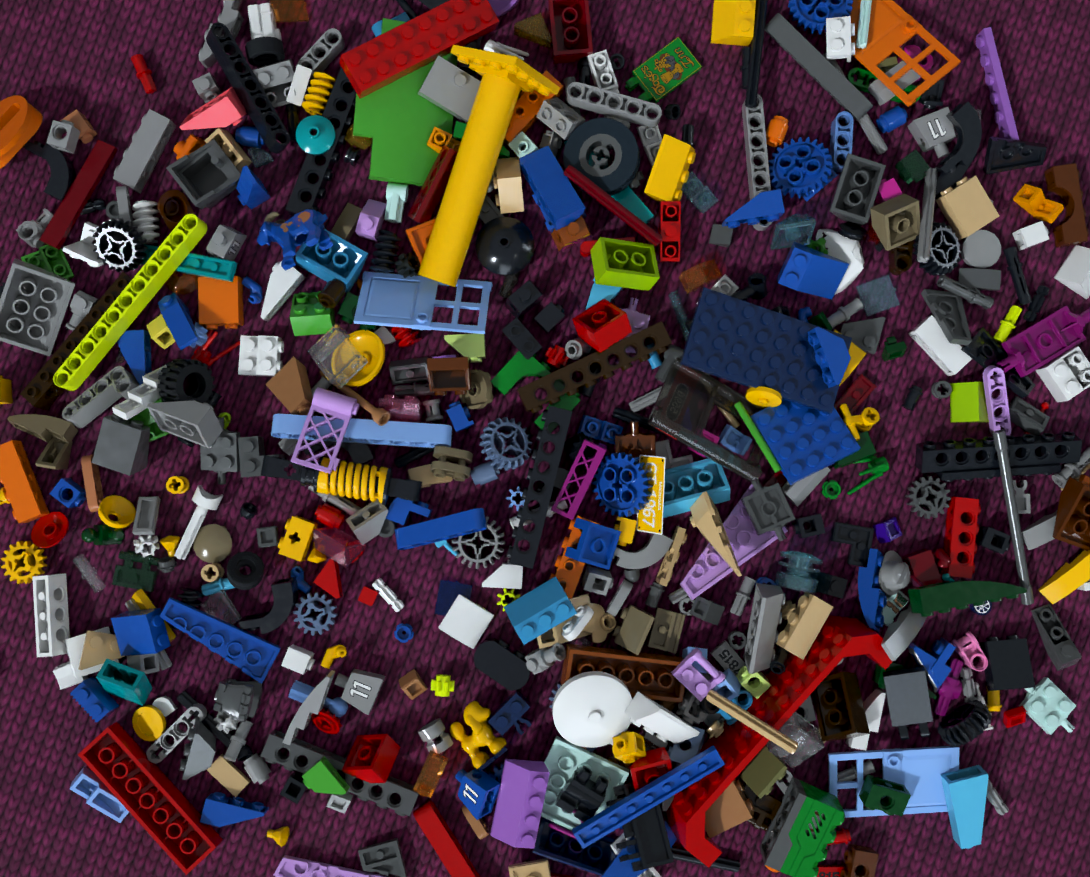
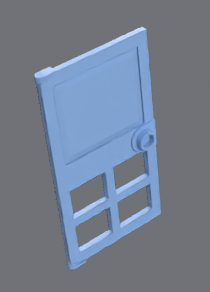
M363 272V282L354 316V324L485 334L490 292L493 287L492 282L458 279L455 301L436 300L438 285L449 286L438 281L415 275L404 278L400 274ZM463 287L482 289L481 303L461 302ZM434 307L454 308L452 322H432ZM460 309L479 310L478 325L458 324Z
M939 746L828 753V793L837 796V789L856 788V809H843L845 818L888 815L878 809L870 810L863 808V802L859 797L865 781L863 780V759L882 758V779L904 785L911 795L903 814L948 812L941 774L959 770L960 747ZM856 760V781L837 782V761Z

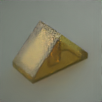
M541 13L515 23L514 35L550 49L551 36Z

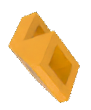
M1024 184L1013 198L1018 205L1034 218L1051 224L1064 210L1063 204L1045 199L1041 188Z

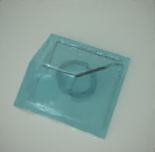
M795 214L777 223L772 237L771 250L792 247L793 242L809 245L816 225L815 218L809 214Z

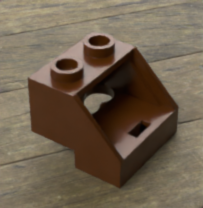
M469 357L427 358L430 392H435V395H447V391H455V395H465L467 390H471Z

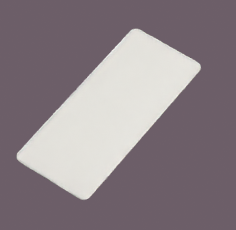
M297 64L286 99L287 102L301 106L312 69Z

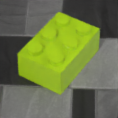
M600 237L590 250L596 284L649 291L660 278L654 245Z

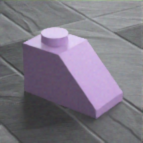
M368 199L360 212L355 230L359 237L378 242L376 237L380 235L378 230L382 228L386 203Z

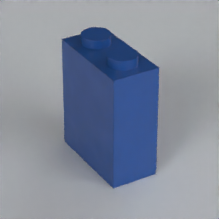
M161 608L125 611L111 618L121 656L155 654L171 646L164 619L159 617L162 612Z

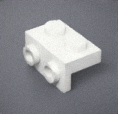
M851 16L826 18L827 60L847 58V62H851V55H855V42L851 43V36H855V23H851Z

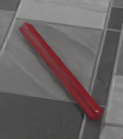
M572 165L565 169L563 174L650 243L657 246L661 242L662 236L580 171Z

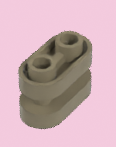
M446 446L434 447L433 456L438 459V461H433L430 471L434 473V476L442 478L449 476L453 477L456 481H465V479L470 477L471 469L465 465L472 463L473 453Z

